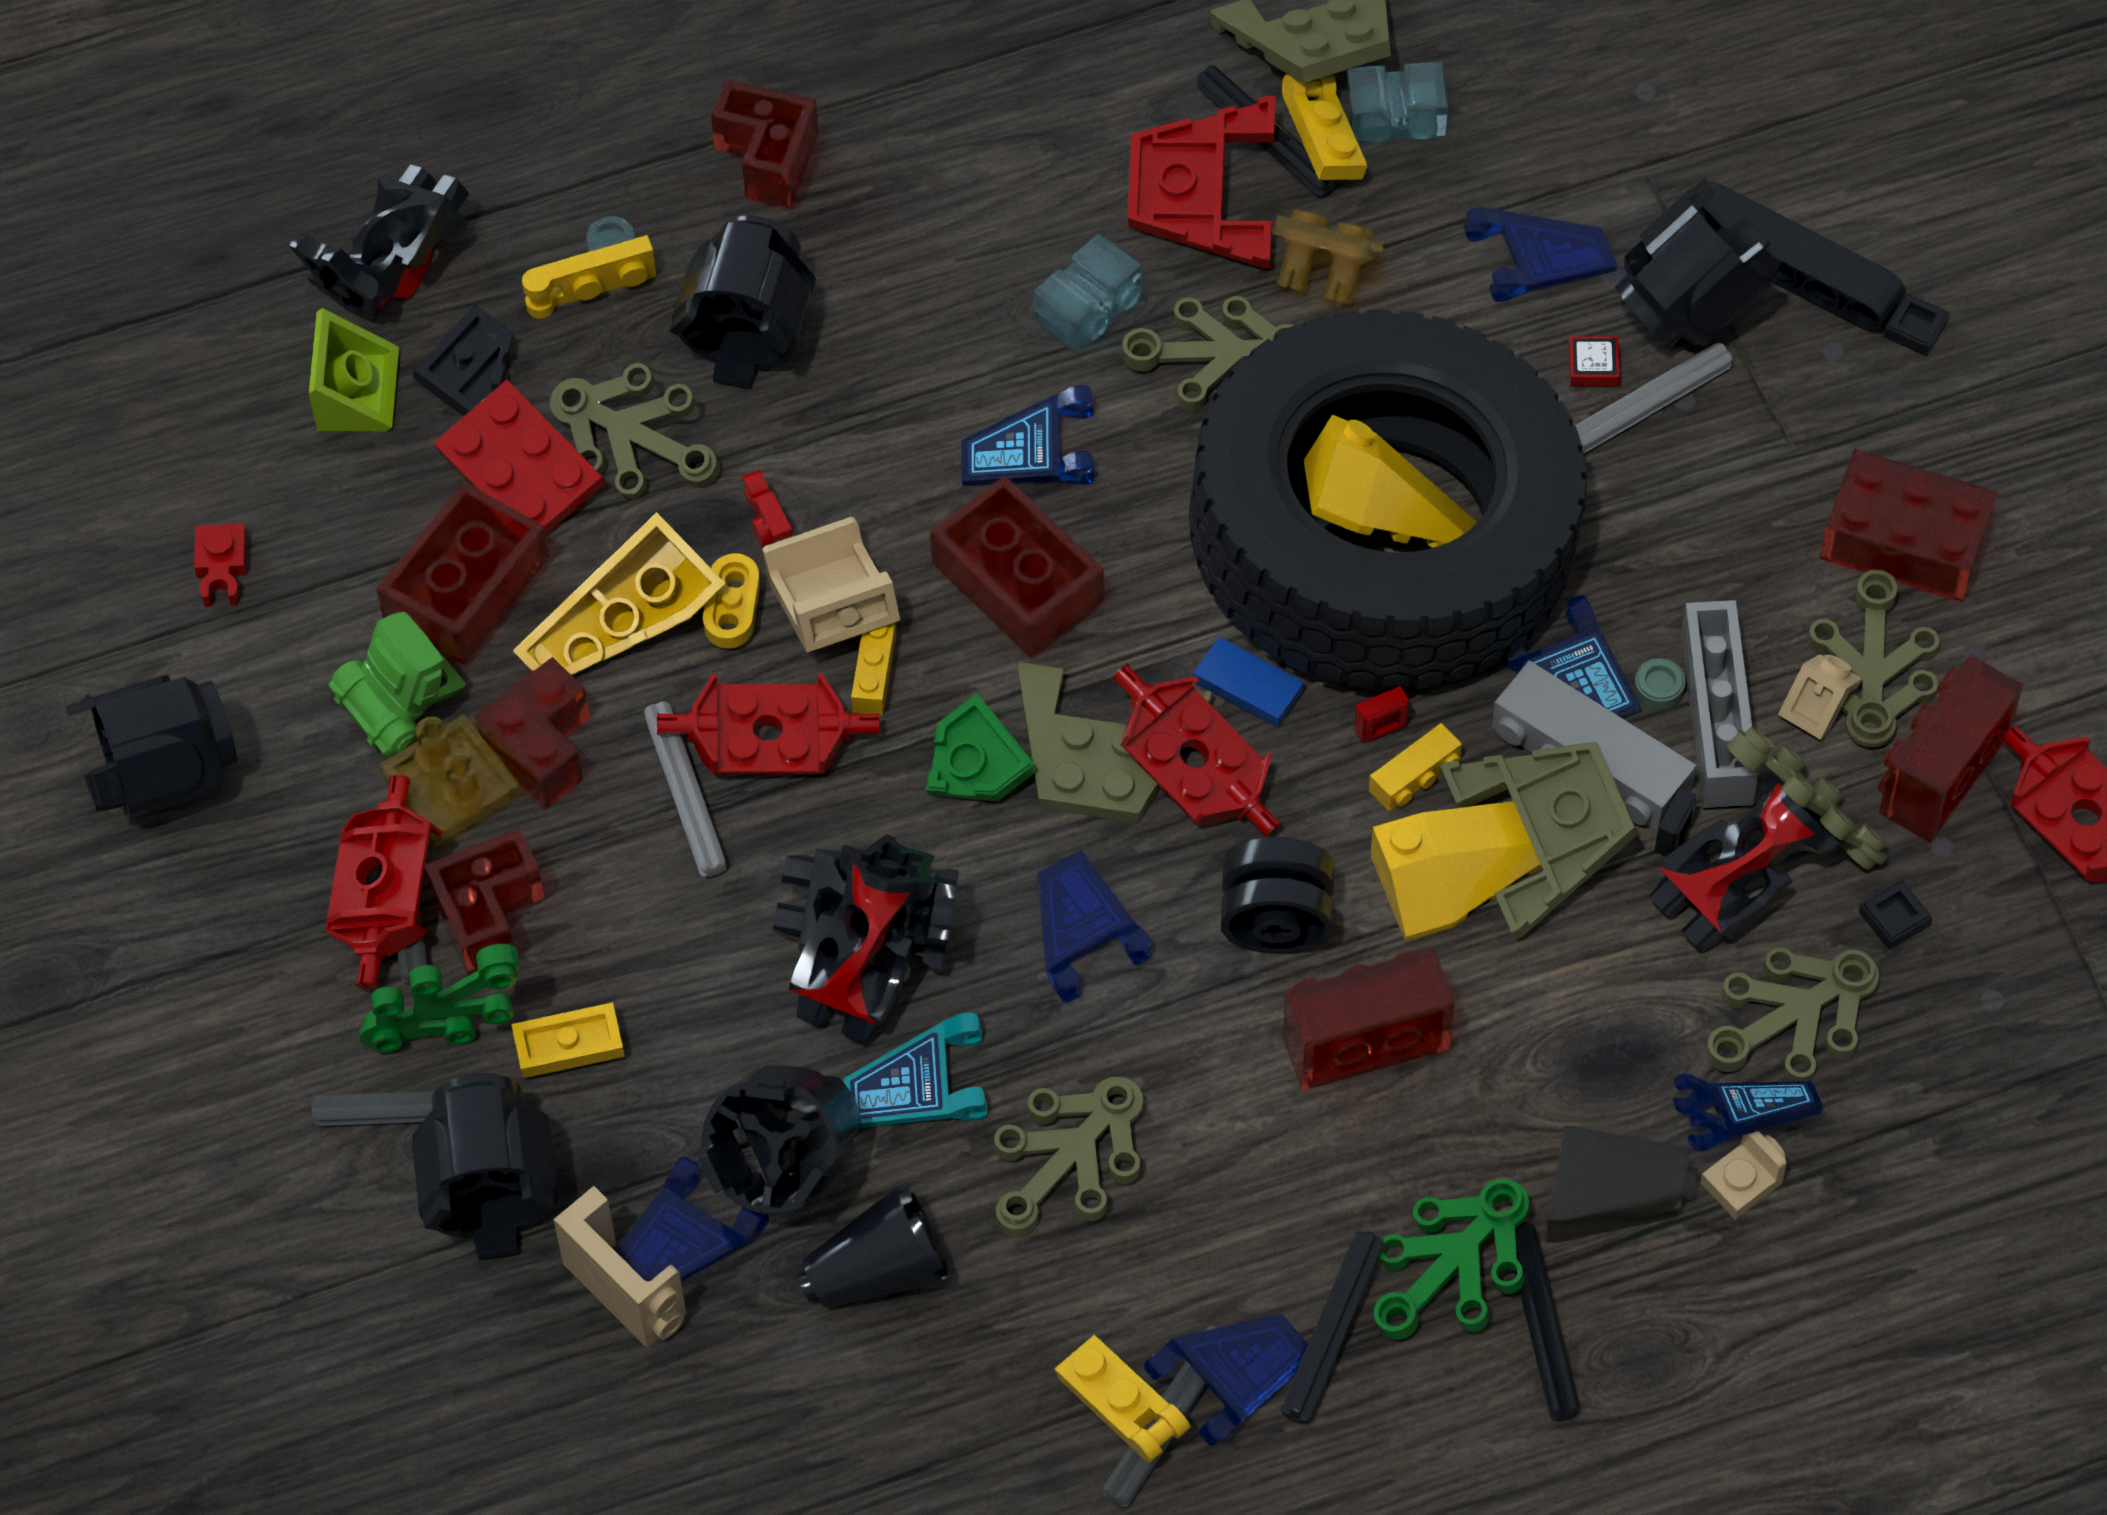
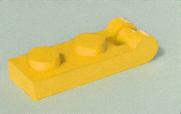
M1286 74L1282 82V95L1318 179H1363L1368 165L1336 95V80L1333 74L1306 83H1302ZM1307 97H1314L1315 101H1309Z
M648 235L528 270L522 277L527 312L533 318L543 319L550 316L556 306L577 300H589L604 292L625 286H637L645 280L656 278L653 248Z
M1095 1335L1054 1368L1059 1380L1148 1463H1151L1162 1453L1161 1446L1172 1436L1178 1439L1191 1428L1185 1416L1173 1404L1167 1403ZM1153 1419L1157 1421L1148 1430L1144 1429Z

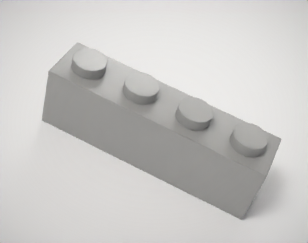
M1736 600L1686 603L1681 640L1702 808L1753 805L1758 772L1754 773L1745 767L1726 746L1740 730L1747 732L1752 726Z
M1530 660L1494 702L1492 728L1497 731L1503 740L1511 745H1521L1532 752V750L1597 742L1631 819L1636 824H1645L1658 831L1659 824L1678 789L1682 788L1689 792L1693 790L1696 764Z

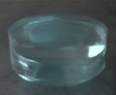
M607 216L596 220L590 225L586 234L589 252L635 239L632 226L625 219L616 216Z

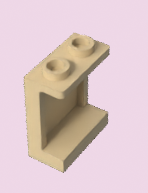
M854 517L822 526L763 548L762 551L770 586L806 652L900 621L893 582L886 571L878 572L862 543L859 525Z
M593 1186L554 1219L563 1265L648 1348L658 1338L663 1340L670 1337L683 1323L686 1308L680 1273L673 1265H669L654 1279L645 1281L612 1249L617 1244L608 1199Z

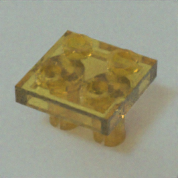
M1293 209L1291 217L1277 215L1272 234L1285 237L1284 241L1288 242L1276 284L1305 292L1315 250L1320 251L1321 248L1330 250L1329 254L1334 255L1321 297L1351 305L1361 263L1366 264L1367 260L1379 261L1384 242L1372 239L1373 229L1359 225L1339 222L1337 229L1327 227L1329 217L1316 213Z
M465 715L458 717L443 726V721L437 717L422 719L415 728L418 742L379 764L380 774L388 785L390 783L389 777L393 774L395 776L396 774H401L411 778L407 806L410 810L427 819L442 831V836L430 833V839L435 845L440 844L521 795L519 783Z

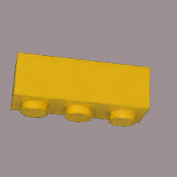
M896 622L861 635L851 694L852 713H879L880 716L884 715L897 637Z
M1440 723L1372 773L1369 779V792L1389 812L1397 806L1402 807L1412 799L1413 794L1421 788H1429L1436 781L1437 777L1443 773L1440 765L1451 761H1461L1462 743Z

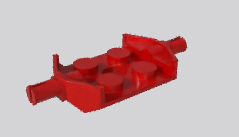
M1128 663L1123 665L1112 676V679L1132 698L1129 703L1132 710L1123 731L1120 745L1197 825H1215L1236 817L1241 821L1246 816L1261 831L1265 838L1280 826L1281 822L1268 811L1258 797L1262 791L1272 755L1268 752L1262 758L1194 688L1199 680L1196 676L1157 683L1151 686L1150 683L1146 684ZM1183 747L1197 749L1203 756L1204 765L1201 767L1187 765L1180 756V749Z
M712 674L692 706V711H687V714L657 713V735L687 734V741L693 742L702 763L712 774H824L833 764L843 741H849V734L879 735V713L849 714V711H844V706L823 674H818L817 684H717V674ZM772 725L779 729L781 735L775 740L765 741L758 738L754 731L760 726Z
M2018 725L2013 726L2012 730L2009 729L2005 733L2002 741L2022 759L2020 765L2022 772L2014 789L2010 806L2087 881L2107 883V768L2088 751L2091 740L2088 737L2047 743L2041 746L2040 744L2036 745ZM2078 809H2087L2097 816L2098 822L2094 825H2082L2074 820L2071 813Z
M394 774L390 775L386 802H379L376 808L353 814L341 832L325 933L339 943L354 950V954L360 958L355 985L363 990H376L378 988L380 965L384 957L392 956L426 935V930L416 923L430 833L442 836V831L430 821L408 808L407 799L411 778L401 774H396V776ZM378 865H382L380 877L372 884L367 885L368 874L372 873Z

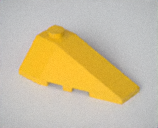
M1332 415L1303 460L1312 515L1355 533L1370 536L1374 528L1391 531L1390 535L1394 541L1407 544L1410 538L1414 536L1423 538L1431 548H1435L1460 537L1477 523L1377 433L1360 421H1346Z
M656 512L531 632L513 652L549 687L691 619L726 583Z
M1514 801L1422 812L1374 826L1372 830L1371 859L1405 942L1455 927L1467 919L1470 911L1489 899L1491 902L1495 900V893L1504 890L1526 873L1533 874L1542 868Z

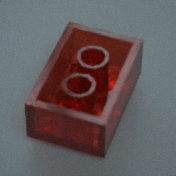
M1854 449L1825 528L1820 559L1864 573L1870 570H1883L1891 574L1897 583L1963 602L1991 523L1998 492Z
M1005 475L930 531L932 564L1029 657L1033 656L1104 601V569Z
M462 482L377 587L376 591L382 617L385 618L391 614L405 611L439 652L465 665L550 558L544 525L473 486Z
M1971 654L1959 670L1952 667L1939 685L1937 693L1940 696L1933 706L1925 703L1916 714L1910 728L1913 732L1906 742L1898 739L1889 750L1884 760V766L1889 769L1878 787V791L1883 793L1879 813L1931 844L2004 745L2002 738L2009 729L2012 730L2023 684Z
M1432 949L1421 953L1417 951L1403 952L1389 962L1371 967L1364 964L1356 965L1345 970L1341 975L1324 980L1316 978L1306 979L1298 982L1291 989L1285 990L1283 1040L1302 1091L1450 1050L1454 1000L1435 950Z

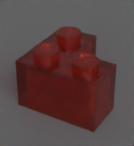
M725 79L711 115L715 150L745 157L742 163L745 198L791 208L819 134L816 99Z
M551 657L475 715L480 744L544 810L583 781L579 752L566 737L590 719L585 688L561 664Z
M521 828L424 865L432 898L467 976L478 971L476 955L481 949L495 944L513 946L510 928L503 914L545 898L538 865Z

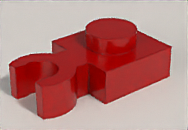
M758 470L742 476V481L746 487V490L743 491L744 496L757 517L751 520V527L759 546L762 548L793 537L792 528L773 491L770 492L762 472Z
M245 524L195 526L194 569L197 578H203L200 583V594L204 606L211 607L212 594L221 589L228 591L230 605L237 606L240 593L236 579L233 576H246L247 531Z

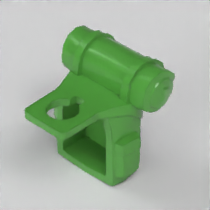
M404 611L378 620L371 637L366 660L364 662L353 660L342 665L333 674L332 681L328 684V687L335 694L334 701L337 705L344 707L368 736L367 742L372 748L379 749L385 758L394 760L407 754L415 745L419 737V731L414 722L431 705L463 692L466 683L446 658L437 651L426 634ZM443 675L447 683L444 686L440 687L441 678Z

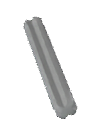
M1715 343L1574 425L1577 428L1583 452H1588L1730 369L1733 359L1731 353L1722 343Z
M665 701L650 704L645 708V719L699 873L704 878L720 875L726 870L725 858L681 734L657 735V713L673 714L672 708Z

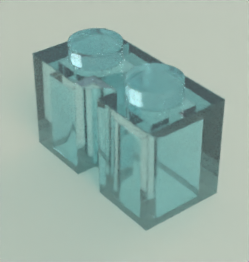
M1442 61L1404 64L1403 71L1386 72L1385 65L1347 69L1346 102L1348 118L1357 142L1368 141L1377 143L1388 139L1402 138L1428 139L1433 136L1446 135L1448 105Z
M1097 233L1072 256V264L1066 270L1062 271L1059 268L1033 292L1034 320L1075 351L1079 350L1089 339L1093 341L1099 338L1106 330L1109 321L1122 309L1124 311L1129 310L1138 301L1142 292L1141 264Z

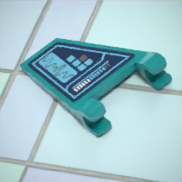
M962 1013L946 1019L843 1078L845 1085L849 1088L857 1103L861 1117V1128L948 1118L977 1121L986 1118L988 1114L987 1101L985 1100L982 1088L969 1087L949 1095L946 1044L966 1047L979 1045L982 1041V1028L977 1014Z

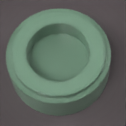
M1655 658L1644 662L1638 668L1635 676L1634 692L1639 702L1644 706L1654 710H1667L1677 705L1682 699L1685 688V675L1676 663L1664 658Z

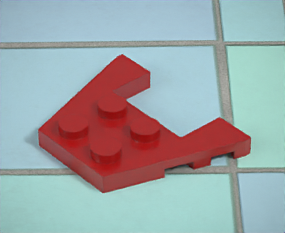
M1276 97L1258 98L1257 104L1236 109L1235 105L1218 110V115L1194 122L1187 118L1131 134L1128 197L1129 228L1257 267L1270 268L1271 221H1222L1225 143L1275 142Z

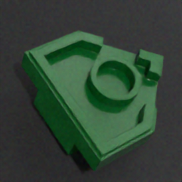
M976 693L937 723L934 738L935 751L932 768L928 773L926 791L929 796L999 801L1036 773L1038 769Z

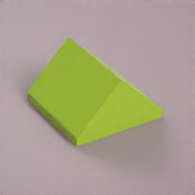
M324 308L316 313L309 397L317 431H388L392 428L399 346Z

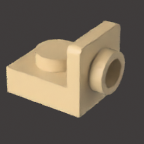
M1817 655L1803 663L1778 715L1821 740L1828 735L1848 694L1858 688L1862 679L1850 672L1851 666L1844 660L1833 655Z
M1751 1126L1743 1132L1742 1142L1738 1147L1702 1173L1700 1183L1736 1220L1782 1185L1787 1165L1786 1156L1774 1138L1769 1135L1763 1136L1754 1126Z

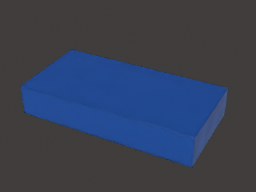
M1218 637L1193 672V676L1199 679L1197 685L1212 691V693L1276 727L1280 726L1304 692V681L1221 637Z

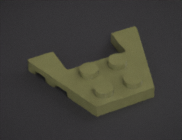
M1241 0L1210 10L1211 22L1215 30L1223 33L1226 29L1235 34L1236 43L1246 49L1256 47L1263 51L1267 62L1302 83L1391 56L1386 0H1329L1326 4L1307 10L1297 9L1289 11L1282 18L1269 22L1264 20L1251 0Z
M1019 662L1018 678L1028 731L1031 760L1038 769L1034 773L1039 808L1139 824L1161 787L1120 745L1126 725L1057 714L1064 682V669ZM1196 689L1211 704L1212 691Z
M1597 742L1532 750V755L1510 758L1495 755L1483 757L1481 762L1460 764L1459 761H1451L1440 765L1459 808L1470 807L1508 789L1531 840L1543 871L1495 893L1515 939L1523 937L1638 835Z

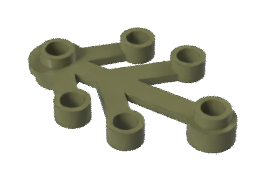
M1232 296L1223 303V323L1231 329H1242L1245 327L1258 338V340H1242L1205 312L1202 304L1197 299L1187 297L1180 299L1175 304L1174 322L1182 330L1198 331L1209 341L1161 342L1159 336L1154 331L1138 328L1130 331L1124 337L1122 356L1129 368L1140 373L1150 371L1158 363L1211 361L1193 378L1183 380L1178 386L1177 400L1179 406L1186 411L1195 412L1205 406L1207 392L1223 379L1244 356L1249 357L1251 350L1267 339L1273 341L1277 333L1294 325L1282 324L1275 327L1251 309V304L1246 298ZM1237 309L1243 311L1244 314L1234 316L1229 312ZM1185 311H1192L1196 315L1193 317H1184L1181 315V313ZM1140 352H1143V353H1147L1148 355H1147V356H1136L1135 354L1140 353ZM1194 391L1200 395L1196 398H1188L1184 394Z
M634 363L628 366L621 377L593 386L581 378L564 380L556 386L551 394L550 408L559 422L571 426L576 449L585 459L589 456L597 457V463L593 468L600 475H602L606 468V460L595 447L590 422L607 430L618 470L615 477V486L626 499H638L647 489V481L638 469L631 442L678 465L679 472L689 485L698 488L709 486L717 479L720 473L719 460L709 447L702 444L686 447L644 426V424L672 415L677 417L689 415L695 408L696 399L688 386L674 384L665 391L664 397L619 411H614L602 405L628 394L645 396L652 391L655 385L654 376L649 368L641 363ZM646 374V380L642 385H631L632 378L635 375ZM574 394L581 395V400L576 406H566V401L570 396ZM685 394L688 396L684 405L679 407L672 405V401L677 395ZM696 456L704 457V463L701 467L697 469L689 468L691 459ZM638 477L639 481L635 488L630 490L623 488L626 479Z
M1883 570L1865 572L1859 578L1857 584L1856 602L1865 611L1863 656L1839 634L1838 626L1829 619L1814 621L1810 626L1808 634V644L1812 650L1818 653H1829L1844 660L1851 666L1850 672L1862 679L1860 682L1862 685L1861 699L1853 692H1850L1841 710L1847 715L1845 728L1849 737L1857 744L1865 747H1879L1888 743L1895 734L1896 718L1915 703L1928 704L1932 702L1936 697L1938 689V679L1932 672L1917 670L1910 675L1908 684L1882 701L1883 686L1915 661L1932 660L1937 655L1940 643L1939 635L1935 630L1929 627H1919L1911 633L1907 642L1884 658L1885 612L1893 607L1898 587L1894 577ZM1878 594L1883 599H1873L1870 598L1868 595ZM1825 632L1832 638L1821 640L1815 634ZM1919 640L1928 641L1932 646L1929 648H1921L1916 644V642ZM1924 683L1930 687V690L1920 691L1914 685ZM1865 722L1875 723L1878 726V728H1867L1862 724Z
M1753 726L1747 732L1740 730L1726 745L1729 751L1752 772L1757 773L1766 765L1786 783L1782 786V789L1799 806L1806 807L1821 815V823L1835 837L1841 840V847L1863 868L1870 870L1876 863L1882 865L1887 860V856L1882 851L1887 845L1885 840L1869 825L1864 823L1860 828L1855 825L1837 805L1844 796L1829 780L1821 776L1812 786L1800 773L1807 764L1789 746L1784 744L1772 757L1769 752L1774 748L1773 744Z
M1776 947L1771 949L1765 957L1763 969L1769 980L1776 983H1784L1790 980L1793 975L1822 982L1810 989H1803L1754 980L1741 972L1732 973L1725 978L1722 998L1727 1005L1734 1008H1743L1753 1001L1781 1007L1743 1030L1733 1026H1721L1715 1029L1709 1036L1706 1049L1709 1063L1715 1069L1722 1072L1737 1071L1746 1063L1749 1051L1797 1023L1792 1052L1785 1059L1783 1073L1786 1080L1790 1083L1808 1084L1813 1079L1816 1069L1813 1050L1820 1008L1838 998L1836 1025L1828 1031L1825 1048L1827 1053L1834 1059H1849L1854 1055L1858 1043L1855 1024L1859 1000L1870 996L1875 991L1879 980V971L1872 958L1859 950L1844 951L1838 954L1832 961L1796 955L1787 948ZM1775 960H1781L1787 963L1789 967L1784 970H1778L1771 963ZM1853 973L1858 975L1861 981L1852 982L1843 976ZM1739 985L1744 987L1747 993L1736 995L1729 988ZM1844 1037L1849 1040L1850 1045L1847 1047L1837 1046L1833 1039ZM1722 1049H1729L1736 1056L1734 1058H1725L1720 1056L1718 1052ZM1800 1062L1805 1064L1809 1070L1799 1073L1793 1070L1791 1065Z
M1110 1077L1101 1081L1093 1093L1057 1096L1054 1091L1047 1088L1037 1089L1028 1098V1114L1034 1122L1049 1124L1057 1117L1090 1116L1079 1128L1024 1133L1020 1127L1010 1124L1004 1125L996 1131L994 1136L995 1152L1003 1160L1014 1161L1022 1155L1056 1152L1020 1192H1009L999 1199L996 1205V1223L1004 1235L1011 1238H1023L1030 1235L1038 1224L1037 1206L1075 1164L1079 1187L1075 1196L1077 1214L1086 1221H1096L1104 1216L1107 1210V1196L1099 1185L1095 1142L1108 1128H1110L1113 1153L1109 1157V1174L1111 1178L1120 1184H1129L1138 1178L1140 1174V1158L1133 1150L1130 1124L1140 1116L1143 1109V1095L1136 1083L1124 1077ZM1120 1095L1124 1096L1126 1101L1120 1105H1114L1108 1101V1098ZM1040 1101H1047L1053 1105L1048 1111H1039L1034 1106ZM1012 1137L1017 1139L1019 1144L1014 1148H1006L1001 1142L1005 1138ZM1126 1160L1131 1162L1134 1167L1129 1171H1120L1115 1165L1120 1161ZM1093 1197L1098 1199L1100 1204L1096 1208H1086L1082 1205V1202L1086 1198ZM1013 1205H1022L1026 1208V1211L1021 1215H1012L1007 1209Z

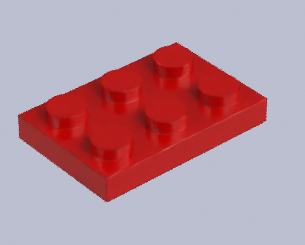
M508 380L504 381L434 442L437 451L531 548L605 484L603 477Z

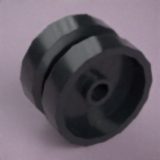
M1266 837L1248 840L1232 847L1223 857L1222 891L1225 895L1222 897L1221 932L1230 942L1244 949L1268 954L1303 952L1324 944L1332 936L1333 900L1330 898L1333 895L1334 888L1333 858L1321 847L1311 842L1294 838Z

